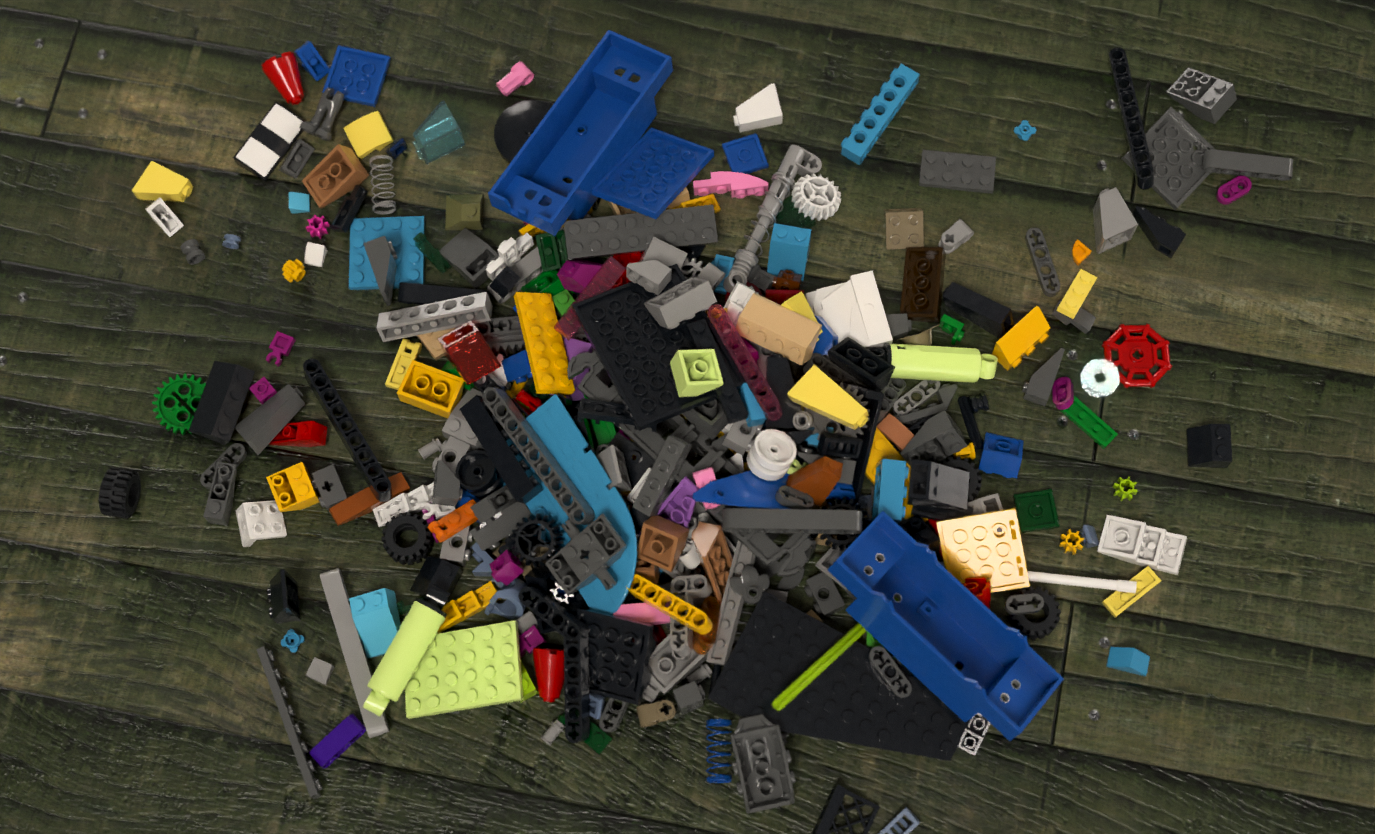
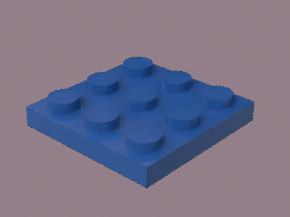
M338 45L322 93H324L327 87L334 88V95L337 91L344 93L343 100L375 107L391 61L390 56Z

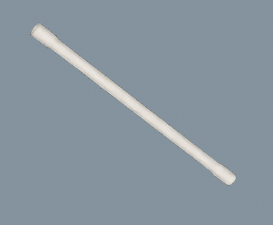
M938 561L945 568L944 562ZM1028 571L1029 581L1136 593V581L1108 580Z

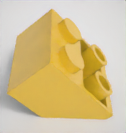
M303 462L266 477L280 512L302 510L319 503V496L312 485V479Z

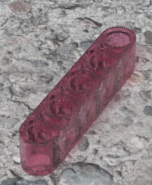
M610 256L553 329L569 341L581 327L572 310V305L610 290L626 268Z

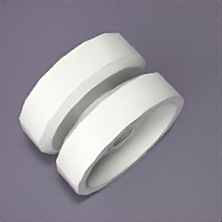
M767 429L756 436L753 445L748 451L746 460L748 467L757 477L767 481H776L783 478L796 457L797 450L794 441L786 433L776 429Z

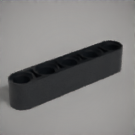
M401 282L399 283L397 302L424 305L487 292L488 296H490V292L478 289Z

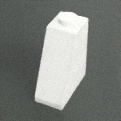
M775 83L770 84L736 108V115L733 116L734 125L738 126L739 132L782 124L783 115Z

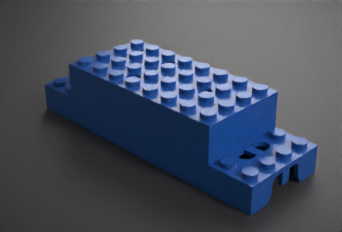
M608 30L488 192L491 205L554 236L567 218L570 220L583 219L598 198L592 195V188L639 141L656 117L654 97L673 71L671 57ZM617 69L626 70L622 77L615 74ZM633 74L640 77L638 82L629 81ZM569 178L573 181L571 183H566L563 181V179Z

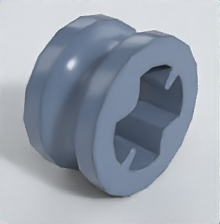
M233 234L224 235L225 241L222 243L223 246L230 249L239 248L240 237Z

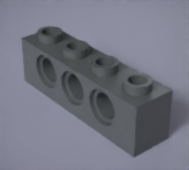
M668 436L632 506L633 508L647 516H657L692 447L691 444L677 436Z

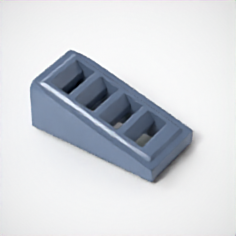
M905 807L878 834H885L886 832L894 834L890 829L892 826L899 834H909L920 823V820ZM903 815H906L913 823L911 826L902 818ZM898 820L907 829L905 832L896 823Z

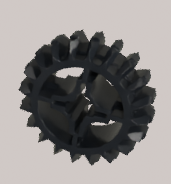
M845 497L842 498L841 503L838 498H835V505L828 501L829 509L824 506L821 508L822 510L849 508L861 511L862 515L866 512L864 508L859 510L861 507L859 502L854 505V499H850L847 504V498ZM862 516V532L864 527L867 528L870 525L864 523V521L869 519V516ZM822 534L820 539L825 540L828 538L825 542L826 546L832 543V549L836 550L839 545V550L844 551L845 545L848 548L860 534H845L848 539L842 541L835 539L832 536L833 534Z
M537 513L536 517L533 514H529V520L523 517V524L520 522L516 523L519 530L513 529L512 532L516 534V537H511L510 539L516 541V544L511 545V548L518 549L514 555L518 556L521 554L520 562L526 560L527 566L533 564V567H538L540 563L541 567L546 566V561L550 560L556 554V551L562 549L558 545L564 544V540H559V537L563 536V532L557 533L561 526H553L556 521L555 519L549 521L548 515H544L542 518V515ZM540 524L533 534L526 533L527 529L532 525ZM547 530L550 533L551 541L547 540L546 538ZM531 537H538V540L542 543L537 544V541ZM524 539L529 543L528 551L524 546ZM541 547L549 548L544 555L540 557L535 556Z

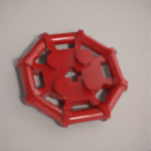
M1121 324L1102 343L1105 360L1104 370L1105 372L1108 371L1122 383L1124 388H1153L1161 377L1172 368L1169 355L1170 342L1153 330L1150 324ZM1130 333H1142V335L1130 336ZM1123 336L1125 341L1120 345L1116 344L1115 342ZM1146 336H1150L1157 344H1151ZM1161 349L1162 360L1157 357V350ZM1112 350L1117 351L1118 360L1112 362ZM1135 351H1138V354L1142 355V357L1135 359L1133 354ZM1154 365L1160 367L1152 376L1150 373ZM1121 366L1124 372H1128L1127 377L1118 371L1116 367ZM1135 374H1144L1145 379H1132Z

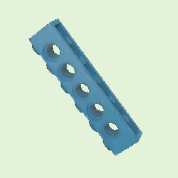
M900 64L898 69H893L888 83H883L880 94L873 97L870 103L871 107L868 110H864L860 117L861 121L858 124H854L850 131L851 135L848 138L845 137L842 141L841 155L858 165L863 162L918 84L919 73L903 64ZM886 98H891L892 101H887V100H885V99H886ZM875 112H881L883 114L877 115ZM865 126H872L873 128L867 129ZM860 139V140H862L863 142H862V143H858V142H856L855 140Z

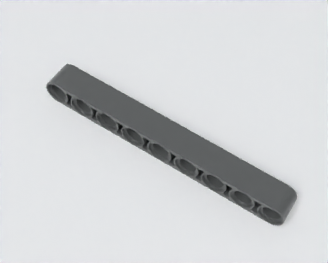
M492 387L485 389L482 395L484 403L574 524L579 525L591 524L595 518L593 509L507 393L502 389ZM571 496H572V498H573L572 504H570V498H571ZM582 512L584 513V518H583V519H581V513H582Z

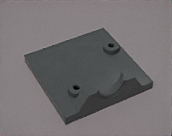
M1170 107L1148 129L1145 136L1154 170V184L1151 188L1176 210L1210 174V172L1203 171V152L1216 149ZM1128 150L1121 159L1133 169Z

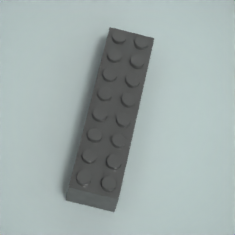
M714 205L664 210L657 219L641 213L570 220L565 221L563 224L567 260L641 253L646 250L653 236L676 248L712 245L718 242Z

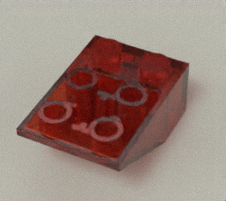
M472 321L438 338L445 356L467 385L501 367L491 348Z

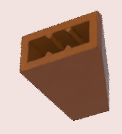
M824 456L790 474L787 477L786 486L810 495L814 504L821 507L841 478L843 463Z

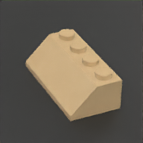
M754 293L739 315L734 333L799 365H803L812 357L822 325Z

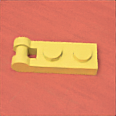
M403 338L386 380V387L395 390L399 389L411 361H416L418 354L421 352L422 343H412L409 339ZM407 349L412 350V351H411V354H410V353H406V350H407Z

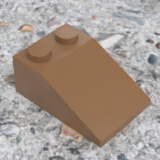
M338 144L302 182L319 208H323L352 191L355 185H360L369 174L351 148Z

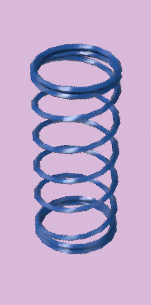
M709 719L706 721V728L716 732L706 736L707 740L716 743L706 747L707 751L716 753V755L706 758L707 762L717 765L706 769L707 773L716 775L706 778V781L709 783H729L732 781L731 775L716 774L708 771L717 767L732 766L731 764L716 763L708 760L712 757L731 755V753L716 752L708 749L716 745L731 744V742L715 741L708 738L716 734L731 733V731L708 728V726H729L732 724V721L729 719Z

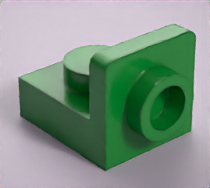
M945 314L942 316L939 327L948 334H954L951 344L955 345L956 341L960 342L965 334V331H963L964 324Z

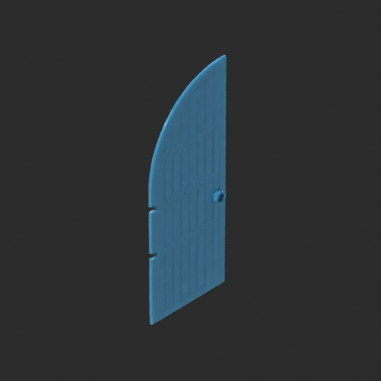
M555 394L530 414L526 420L595 513L594 520L601 514H605L627 545L621 558L607 569L617 582L615 586L613 585V588L606 590L599 578H596L592 583L579 589L590 610L613 615L625 600L635 574L637 539L634 523L628 507L616 487L614 486L609 490L608 485L612 481L592 450H589L587 453L584 449L589 446L557 394ZM531 467L530 469H531L532 473L535 474V475H537V473H536V472L534 471V469ZM540 479V485L543 490L526 503L528 509L535 517L537 513H540L542 518L544 515H548L549 521L555 519L556 521L553 526H561L563 523L566 525L565 521L570 518ZM572 496L570 498V504H572L573 502ZM583 512L581 513V519L584 518ZM575 524L580 532L589 526ZM561 527L557 530V533L563 532V536H560L559 540H564V544H559L558 547L563 548L571 539ZM547 530L546 538L547 540L551 541L550 533Z

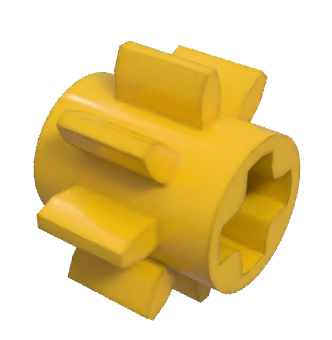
M298 259L294 262L288 260L282 267L284 272L282 275L290 283L293 280L299 282L306 273L304 270L305 266Z
M1069 529L1067 536L1064 534L1060 536L1064 541L1059 546L1064 547V553L1069 551L1075 555L1076 548L1082 550L1083 546L1080 543L1084 541V538H1080L1078 535L1079 531L1072 533ZM1071 539V541L1075 542V544L1073 545L1071 542L1068 543V540Z

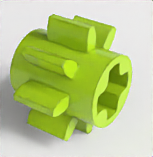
M1129 476L1124 480L1119 477L1118 483L1113 485V488L1116 489L1114 496L1118 495L1120 501H1123L1125 498L1131 501L1133 498L1132 494L1136 495L1138 490L1134 489L1137 482H1132Z

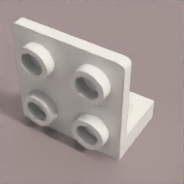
M275 500L242 503L236 510L243 547H250L256 540L286 537L283 513L279 511Z

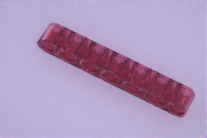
M712 305L708 309V317L766 418L770 421L780 419L783 413L780 403L731 319L721 305ZM717 314H722L719 318H714ZM726 329H731L730 332L723 333ZM739 344L738 348L732 349L734 345ZM743 360H749L748 363L741 364ZM752 376H758L755 380H750ZM767 391L765 395L759 396L760 392ZM770 407H777L772 412L768 411Z

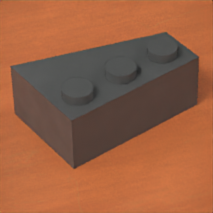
M515 502L472 529L470 533L482 551L488 547L492 550L500 545L499 540L504 537L507 539L510 535L514 534L512 530L518 529L516 526L517 522L523 524L522 518L526 517L529 520V514L532 513L526 504Z

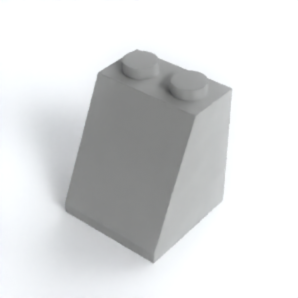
M1116 187L1111 190L1107 188L1099 193L1093 208L1096 252L1098 254L1131 240L1138 226Z
M653 236L639 262L657 260L667 267L677 264L681 270L687 253Z

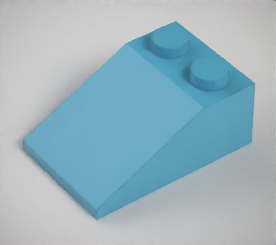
M387 588L349 598L352 618L368 659L384 655L400 629L401 624L395 592Z

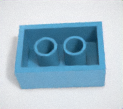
M882 459L876 464L872 521L882 511L896 523L905 517L906 507L903 506V498L907 496V486H904V482L908 478L909 473L906 461Z

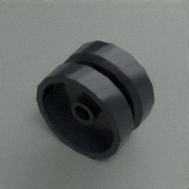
M470 451L457 464L456 477L460 481V486L476 498L484 499L503 487L504 480L486 451Z

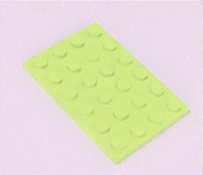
M514 620L437 634L405 687L406 717L411 719L523 700L518 622Z

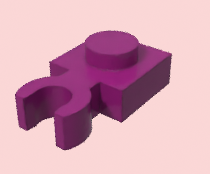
M277 331L269 346L273 352L267 355L266 361L270 363L273 358H277L275 365L279 367L282 363L281 356H288L296 340Z
M535 625L519 636L521 640L519 643L520 658L525 655L526 650L529 653H533V648H539L547 642Z

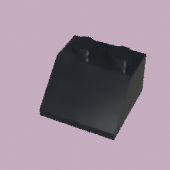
M1207 424L1186 430L1188 467L1227 468L1231 464V424Z
M427 556L410 591L425 598L431 586L435 584L451 593L448 598L449 600L463 572L460 567L450 562Z

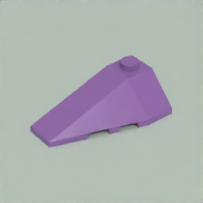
M685 476L663 502L657 515L688 528L697 502L693 500L692 495L699 488Z

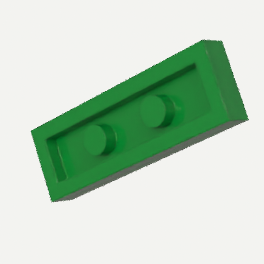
M1075 396L1073 404L1068 409L1061 410L1065 416L1103 449L1118 435Z

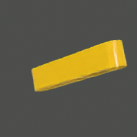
M634 574L631 587L628 589L634 597L703 635L711 631L712 621L703 611L640 575ZM640 583L636 589H633L635 584ZM656 592L654 597L649 598L651 593ZM672 601L670 606L665 607L667 602ZM688 610V614L681 617V614ZM705 619V622L701 626H697L700 620Z

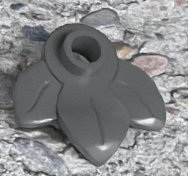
M747 564L741 573V577H730L729 582L735 594L743 596V599L749 604H756L759 602L762 593L768 589L770 580L768 574L759 575L753 566ZM749 591H755L756 596H750Z

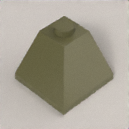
M483 194L446 195L445 229L463 230L466 228L468 230H483Z

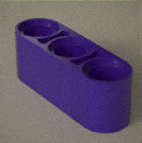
M354 714L349 715L310 751V755L322 769L328 767L366 732L364 724Z

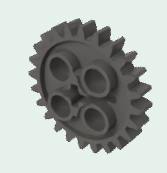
M843 383L840 384V387L860 405L865 407L868 402H861L864 395L857 396L858 389L851 392V385L844 389ZM806 409L813 419L810 428L814 427L815 429L812 435L818 433V441L821 432H828L827 425L829 423H836L838 425L837 431L834 432L835 434L857 438V433L864 435L861 428H868L866 424L858 427L856 430L845 426L846 430L842 431L839 422Z

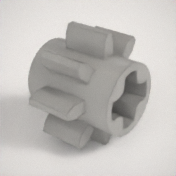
M556 581L555 585L557 588L550 589L551 592H554L552 598L558 600L559 604L562 601L569 604L570 600L568 597H574L575 594H565V597L564 595H559L558 592L560 589H563L558 581Z

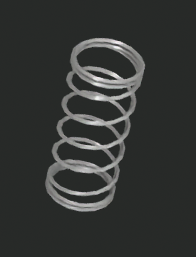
M376 155L369 160L370 166L378 171H390L394 168L392 166L393 159L387 155ZM378 158L391 160V162L381 165L372 163L374 159ZM388 166H391V167H392V168L386 169V170L376 169V168H384V167H388ZM371 169L370 175L373 178L370 182L374 186L371 189L372 194L380 198L394 197L395 193L390 191L378 194L373 192L375 187L391 189L395 186L393 183L383 182L374 185L372 182L374 178L390 180L394 178V175L382 173L373 176V169ZM381 175H391V176H392L391 178H387V179L377 178L378 176H381ZM382 184H392V185H393L392 187H387V188L378 187V185H382ZM383 193H392V194H394V195L388 196V197L378 196L379 194H383ZM375 196L372 197V202L375 204L372 207L373 212L385 215L396 211V202L387 200L375 203ZM378 206L394 207V209L389 211L375 210Z

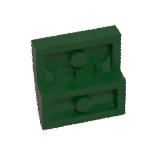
M564 230L558 231L555 236L549 233L535 235L543 272L560 270L567 261Z

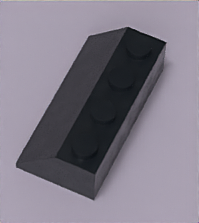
M214 361L188 431L223 445L230 442L255 371L237 364Z

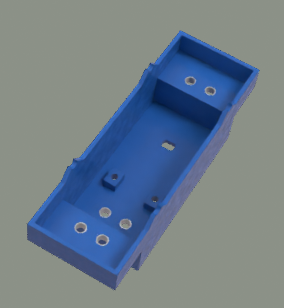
M882 511L828 568V571L856 597L845 611L960 719L967 722L977 713H980L1001 734L1011 741L1025 729L1064 678L1029 647L1026 636L1021 635L1019 629L1008 627L947 571L938 562L935 551H931L928 547L929 545L916 542L892 518ZM956 663L962 665L961 671L954 667ZM1001 696L1005 698L1006 702L1001 699Z

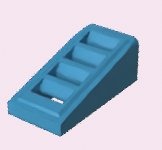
M743 383L740 387L739 395L748 413V418L746 419L747 426L762 425L766 420V416L748 384Z

